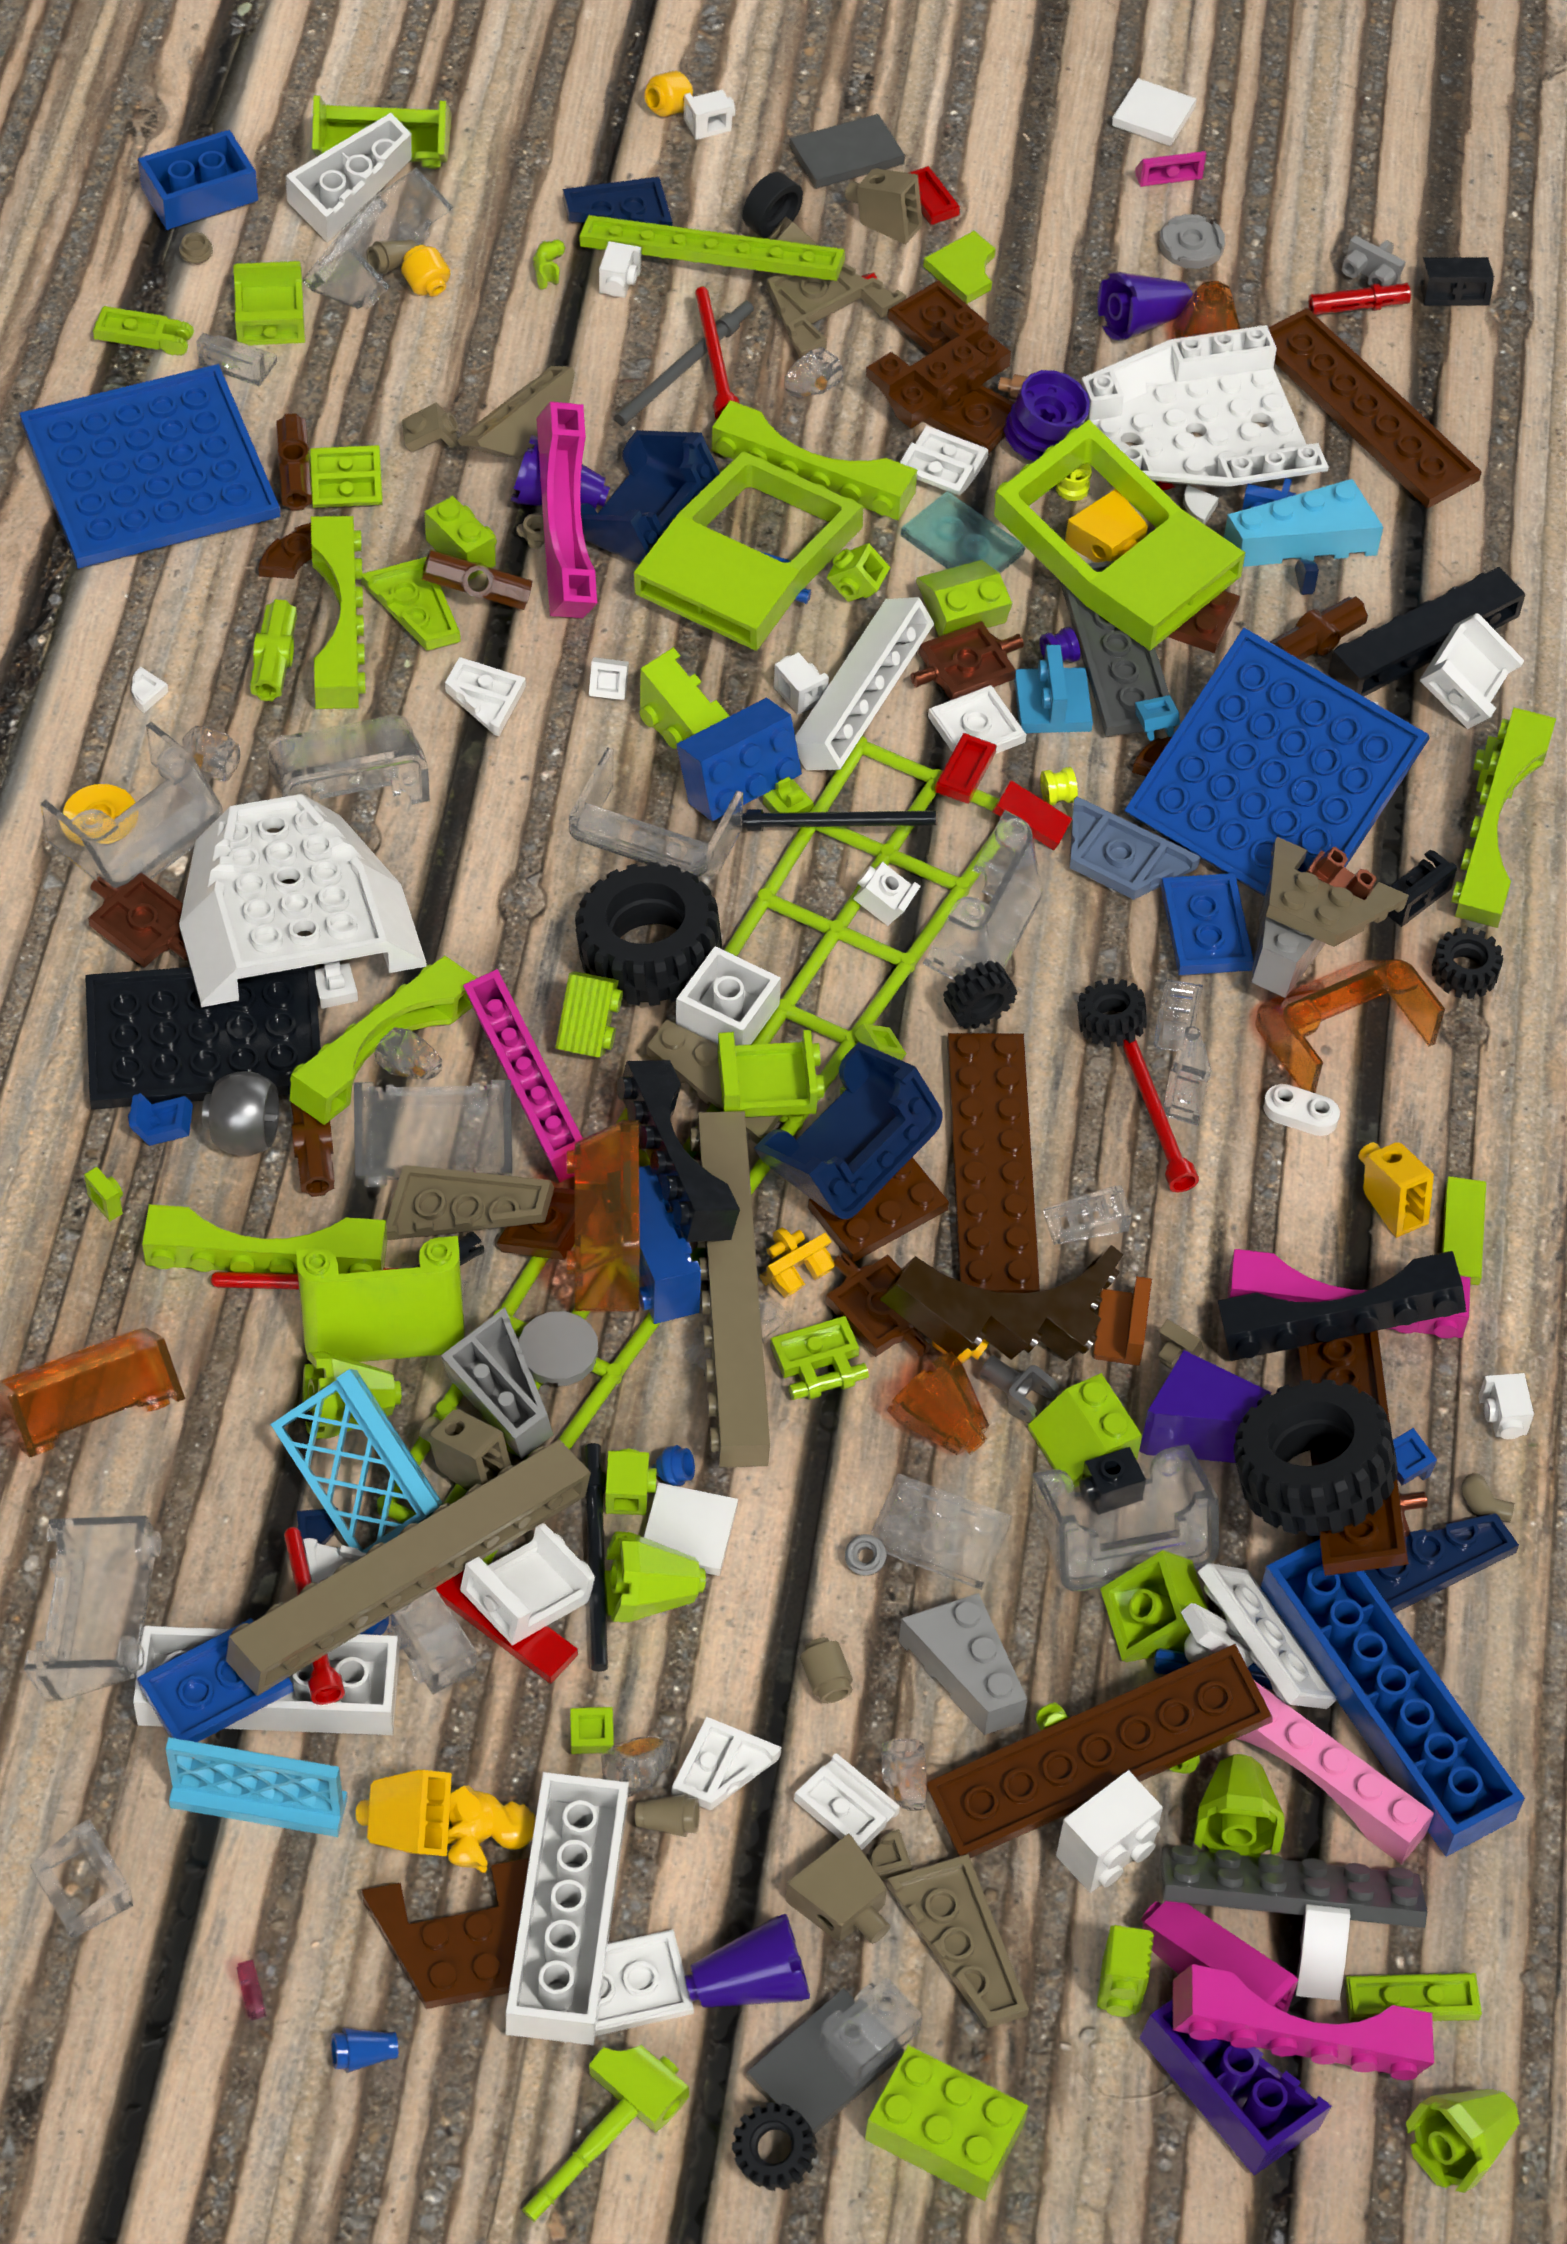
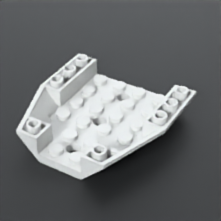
M1267 325L1170 339L1082 378V387L1087 392L1090 402L1086 421L1090 420L1153 482L1229 487L1326 472L1329 468L1319 444H1306L1273 367L1277 348ZM1257 422H1261V423H1264V424H1266V425H1268V426H1266V427H1260V426H1259L1258 424H1256V423H1257ZM1196 432L1202 434L1203 436L1195 437L1191 433ZM1126 442H1132L1137 445L1128 446Z
M298 794L230 806L195 840L179 925L201 1007L239 1001L237 979L383 953L389 973L426 967V960L401 884L339 814L305 795ZM271 828H278L280 830L276 833L267 832ZM286 879H294L296 882L292 884H284L281 881ZM301 931H310L312 933L309 936L297 935Z

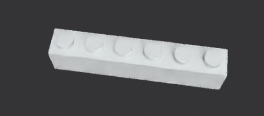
M920 597L885 599L799 729L795 739L799 760L806 770L841 769L934 625Z

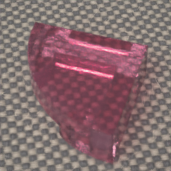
M253 1959L238 1963L236 1969L248 2018H251L252 2021L266 2017Z

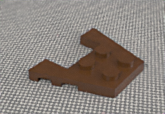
M529 1858L491 1865V1875L498 1907L433 1920L408 1923L401 1883L362 1890L365 1906L368 1911H371L379 1925V1930L398 1957L400 1966L426 2009L509 1993Z

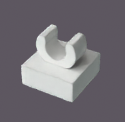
M593 657L589 696L625 700L629 662Z
M339 961L324 963V968L315 970L317 995L321 1009L358 1001V992L350 963L340 965Z

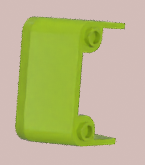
M313 95L312 150L319 156L392 113L411 133V160L409 162H421V167L441 168V163L448 162L451 111L447 102L440 100L439 110L326 105L320 95Z

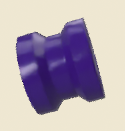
M1071 627L1062 628L1059 633L1054 635L1052 633H1045L1040 636V650L1043 659H1045L1046 645H1061L1063 661L1072 663L1080 659L1079 641Z

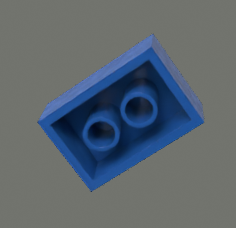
M230 129L138 158L141 189L166 230L258 201L256 171Z
M767 697L676 744L688 803L711 821L775 789V784L788 776L792 780L802 775L791 714Z

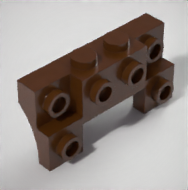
M965 305L941 320L940 330L951 339L950 342L911 366L891 351L866 367V377L883 393L896 417L912 429L943 408L953 405L965 394L980 388L984 382L1010 367L1011 351L988 334L989 323Z

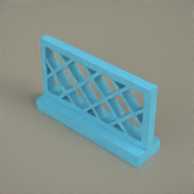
M349 1369L338 1376L336 1381L270 1425L348 1546L358 1548L359 1551L367 1553L374 1545L380 1542L387 1543L397 1537L409 1524H418L432 1516L434 1511L443 1505V1502L358 1371ZM335 1392L339 1393L346 1404L342 1421L321 1417L324 1400ZM316 1406L314 1416L304 1414ZM351 1413L359 1425L349 1423ZM298 1417L313 1420L308 1444L293 1442L284 1427ZM319 1422L341 1426L336 1450L315 1446ZM347 1428L363 1430L368 1438L365 1456L343 1452ZM297 1447L307 1449L305 1459ZM373 1447L381 1459L371 1457ZM313 1450L335 1455L330 1479L315 1476L311 1470ZM342 1456L363 1460L359 1484L337 1480ZM370 1462L383 1464L390 1472L387 1490L365 1486ZM395 1481L403 1494L393 1492ZM320 1482L329 1483L327 1493ZM336 1485L357 1489L353 1513L336 1509L332 1502ZM364 1491L386 1495L381 1519L359 1515ZM392 1496L407 1499L416 1515L403 1524L387 1521ZM342 1516L351 1518L350 1528ZM358 1520L380 1524L376 1542L364 1550L355 1538ZM386 1525L397 1527L384 1536Z
M168 1738L165 1750L172 1782V1791L169 1798L170 1808L333 1837L339 1836L348 1800L347 1791L342 1790L339 1767Z

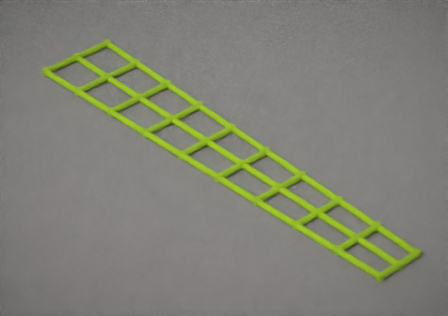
M861 736L841 769L836 770L810 812H828L863 755L926 782L908 811H925L937 794L935 792L936 783L943 771L930 769L870 743L864 736ZM977 789L970 802L993 811L999 798ZM1002 818L961 877L954 876L899 851L915 826H897L886 844L879 843L845 827H801L764 887L758 891L757 898L724 951L738 956L767 908L825 933L782 999H780L778 1008L751 1045L770 1044L786 1019L841 1043L819 1074L823 1075L825 1093L838 1075L841 1061L859 1042L855 1036L856 1031L862 1023L873 1025L908 975L915 970L916 964L960 902L969 894L970 888L1013 830L1014 825ZM815 831L875 856L876 859L871 865L874 869L882 862L887 866L893 864L951 890L906 953L847 928L861 907L853 899L860 889V885H857L834 921L776 896ZM839 940L896 965L894 971L850 1031L795 1006ZM711 1103L706 1112L722 1111ZM626 1107L610 1133L604 1137L603 1144L592 1160L594 1166L584 1172L574 1190L591 1192L614 1154L641 1167L650 1165L646 1151L623 1141L633 1125L629 1122ZM809 1114L783 1115L779 1120L784 1123L780 1129L789 1132L794 1137L796 1132L802 1129L803 1123ZM689 1136L682 1147L694 1158L698 1151H691ZM761 1158L757 1160L750 1170L751 1195L771 1169ZM581 1233L573 1247L605 1262L571 1312L586 1320L618 1270L621 1269L629 1273L626 1256L629 1255L627 1246H620L619 1242L613 1249ZM697 1246L690 1254L692 1262L698 1261L699 1264V1257H705L704 1248H697ZM532 1256L501 1307L494 1312L495 1315L505 1307L515 1335L520 1337L528 1323L513 1316L549 1258ZM650 1312L612 1364L601 1358H596V1364L591 1372L602 1378L558 1438L569 1450L615 1386L622 1381V1376L660 1323H653ZM534 1380L536 1387L539 1390L543 1383ZM452 1383L442 1401L436 1405V1410L432 1415L441 1421L452 1410H457L456 1407L464 1396L454 1383ZM419 1436L410 1450L419 1467L431 1449V1444L421 1436ZM506 1443L507 1451L518 1456ZM529 1453V1454H528L526 1457H524L523 1459L526 1460L531 1453ZM395 1481L393 1492L403 1494ZM456 1484L443 1504L454 1503L464 1497L467 1491ZM382 1495L377 1499V1510L380 1516H382L386 1495ZM392 1496L388 1517L403 1524L416 1515L415 1511L397 1503L400 1498ZM498 1550L482 1559L487 1566L493 1562V1557Z

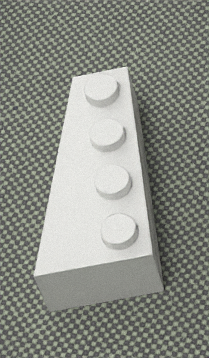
M392 113L386 115L287 174V202L328 243L411 160V133Z

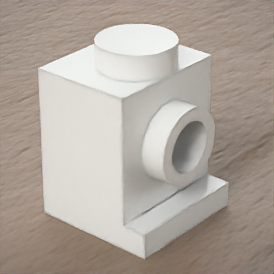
M723 90L692 97L691 93L684 94V120L695 140L732 131V117L736 114L735 105L732 98L727 97Z
M608 242L599 268V293L626 297L629 285H635L637 276H640L641 247Z
M799 652L792 656L784 657L775 664L774 688L797 715L815 707L828 687L829 677L826 673L819 675L816 667L812 663H808Z
M882 862L875 869L869 866L857 881V884L861 887L853 899L885 925L889 926L905 911L921 886L916 882L910 884Z
M1525 1374L1485 1376L1478 1398L1480 1403H1484L1485 1418L1487 1422H1492L1495 1437L1515 1439L1521 1435H1527L1534 1412Z

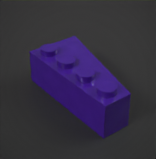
M1173 1999L1150 2014L1139 2037L1254 2176L1319 2130L1332 2107L1320 2096L1315 2099L1299 2087L1301 2082L1290 2073L1285 2071L1282 2074L1262 2058L1264 2053L1256 2047L1236 2048L1229 2041L1219 2039L1196 2040L1191 2038L1189 2033L1174 2031Z

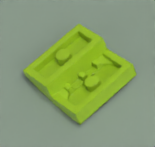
M379 445L310 448L313 508L383 505Z

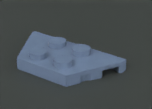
M1078 796L1074 799L1070 869L1135 900L1161 887L1162 878L1181 877L1196 870L1199 866L1200 856Z

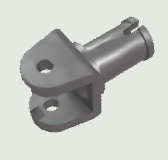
M993 1355L987 1359L980 1371L982 1379L989 1381L1007 1393L1008 1412L1026 1422H1031L1037 1416L1035 1415L1037 1411L1035 1406L1025 1398L1031 1390L1047 1398H1053L1059 1391L1056 1381L1036 1365H1031L1025 1372L1019 1373Z

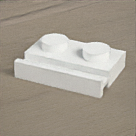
M837 1753L832 1756V1760L826 1766L823 1765L795 1792L794 1801L840 1840L849 1833L861 1850L886 1827V1824L893 1817L895 1818L899 1814L900 1806Z

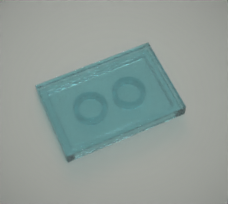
M948 491L901 528V537L947 569L983 560L1001 573L1025 553V546L1020 541Z

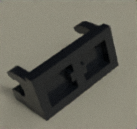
M1423 257L1422 270L1424 280H1420V287L1424 306L1490 305L1494 274L1488 257Z
M1433 850L1427 851L1424 856L1432 861L1435 867L1432 863L1423 859L1418 863V866L1393 885H1387L1409 895L1403 910L1400 912L1393 910L1387 916L1403 927L1452 889L1458 866L1453 862L1449 863Z

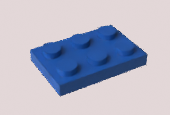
M1235 873L1162 878L1161 890L1178 975L1252 971L1254 960Z
M252 1618L137 1678L140 1689L170 1738L199 1742L294 1692L293 1683L288 1677L256 1696L227 1663L226 1656L229 1636L238 1626L244 1623H253Z

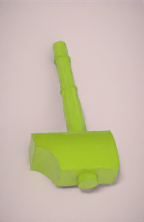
M642 2045L624 2051H615L606 2047L599 2051L589 2064L590 2076L620 2102L593 2129L576 2152H572L573 2155L541 2189L538 2188L537 2194L522 2208L523 2213L531 2221L535 2222L551 2204L554 2205V2201L585 2168L589 2167L588 2165L618 2137L636 2116L655 2133L674 2117L688 2100L690 2093L689 2086L675 2075L679 2069L666 2056H662L658 2060Z

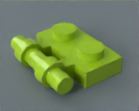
M846 1316L775 1336L770 1340L771 1350L783 1378L799 1374L802 1380L801 1382L788 1385L789 1394L793 1401L807 1397L809 1400L821 1397V1392L841 1387L842 1390L855 1386V1382L869 1378L865 1363L850 1366L848 1359L859 1356V1346ZM833 1364L835 1372L816 1376L814 1369Z

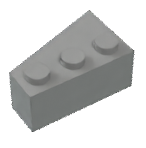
M1267 887L1259 912V928L1256 937L1257 947L1254 954L1251 983L1286 998L1326 943L1266 917Z
M505 1307L441 1355L449 1379L491 1426L503 1432L505 1442L521 1460L553 1436L547 1412Z
M979 1593L901 1618L898 1642L906 1650L910 1649L924 1664V1670L932 1679L935 1677L947 1689L954 1703L984 1735L1024 1721L1027 1697Z

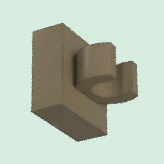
M1169 1319L1165 1321L1159 1330L1161 1341L1166 1345L1158 1357L1161 1358L1160 1363L1170 1369H1173L1184 1350L1198 1357L1204 1350L1200 1338Z

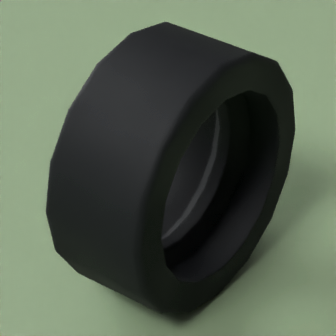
M778 171L763 177L752 188L746 198L742 213L745 225L760 236L768 238L785 217L793 222L803 202L801 186Z

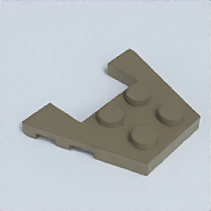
M845 263L837 281L796 275L791 276L781 273L767 279V290L802 362L827 348V339L812 325L813 323L859 298H862L883 318L888 315V309L905 300L906 295L899 290L893 293L883 288V282L873 277L867 280L855 274L856 269Z
M1277 837L1275 839L1271 853L1273 857L1269 874L1271 878L1268 887L1266 917L1335 947L1363 932L1365 926L1370 922L1379 923L1387 918L1389 912L1393 910L1400 912L1405 908L1409 895L1378 882L1367 899L1363 900L1354 896L1348 889L1334 887L1320 881L1312 873L1298 871L1305 860L1308 850Z

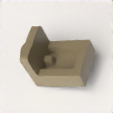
M437 402L402 420L405 446L411 452L440 438L450 448L458 445L456 434L459 430L458 423L452 413H446Z

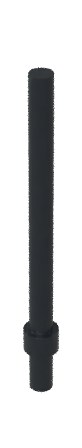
M747 809L746 813H727L718 818L719 828H747V831H763L764 828L926 826L937 825L938 823L937 811L764 813L763 809Z
M590 1443L585 1446V1467L591 1472L586 1491L588 1566L595 1576L589 1597L591 1669L602 1672L608 1669L603 1494L606 1492V1474L602 1471L601 1445Z

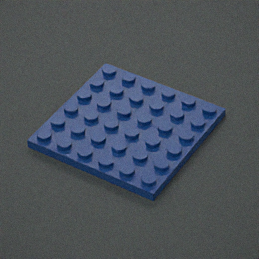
M219 364L19 413L22 427L77 569L281 517L280 506Z
M1243 627L1124 811L1129 816L1184 849L1200 856L1201 859L1226 874L1235 873L1237 881L1265 896L1271 878L1269 874L1273 857L1271 856L1272 848L1277 837L1308 850L1304 862L1298 869L1300 872L1308 870L1321 850L1326 853L1333 847H1337L1346 854L1348 859L1344 865L1346 868L1430 737L1428 733Z

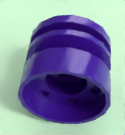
M1041 370L1030 374L1023 382L1016 401L1006 418L1004 432L1007 442L1015 452L1024 458L1036 461L1048 447L1058 444L1073 428H1078L1085 422L1090 407L1087 392L1072 377L1055 370Z

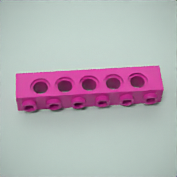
M498 969L464 984L463 986L472 1008L559 1183L593 1167L594 1164L587 1146Z

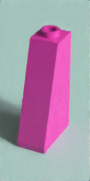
M1156 1901L1143 1914L1141 1918L1143 1923L1142 1929L1150 1930L1154 1934L1152 1952L1176 1973L1181 1974L1191 1964L1233 1972L1251 1991L1267 2003L1286 2013L1288 2012L1299 1980L1292 1973L1187 1903L1164 1901L1160 1904Z

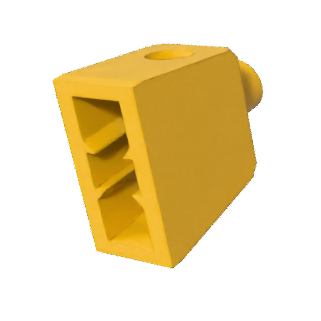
M1114 489L1068 519L1065 542L1072 549L1095 563L1114 561L1145 538L1148 527L1144 519L1125 497Z
M1374 1142L1365 1145L1358 1155L1365 1165L1363 1190L1391 1233L1397 1238L1428 1225L1434 1179L1433 1172L1402 1143L1395 1142L1383 1148H1380Z
M415 1770L374 1780L370 1785V1799L360 1801L355 1811L357 1822L362 1826H368L367 1839L369 1842L412 1854L447 1856L452 1773Z

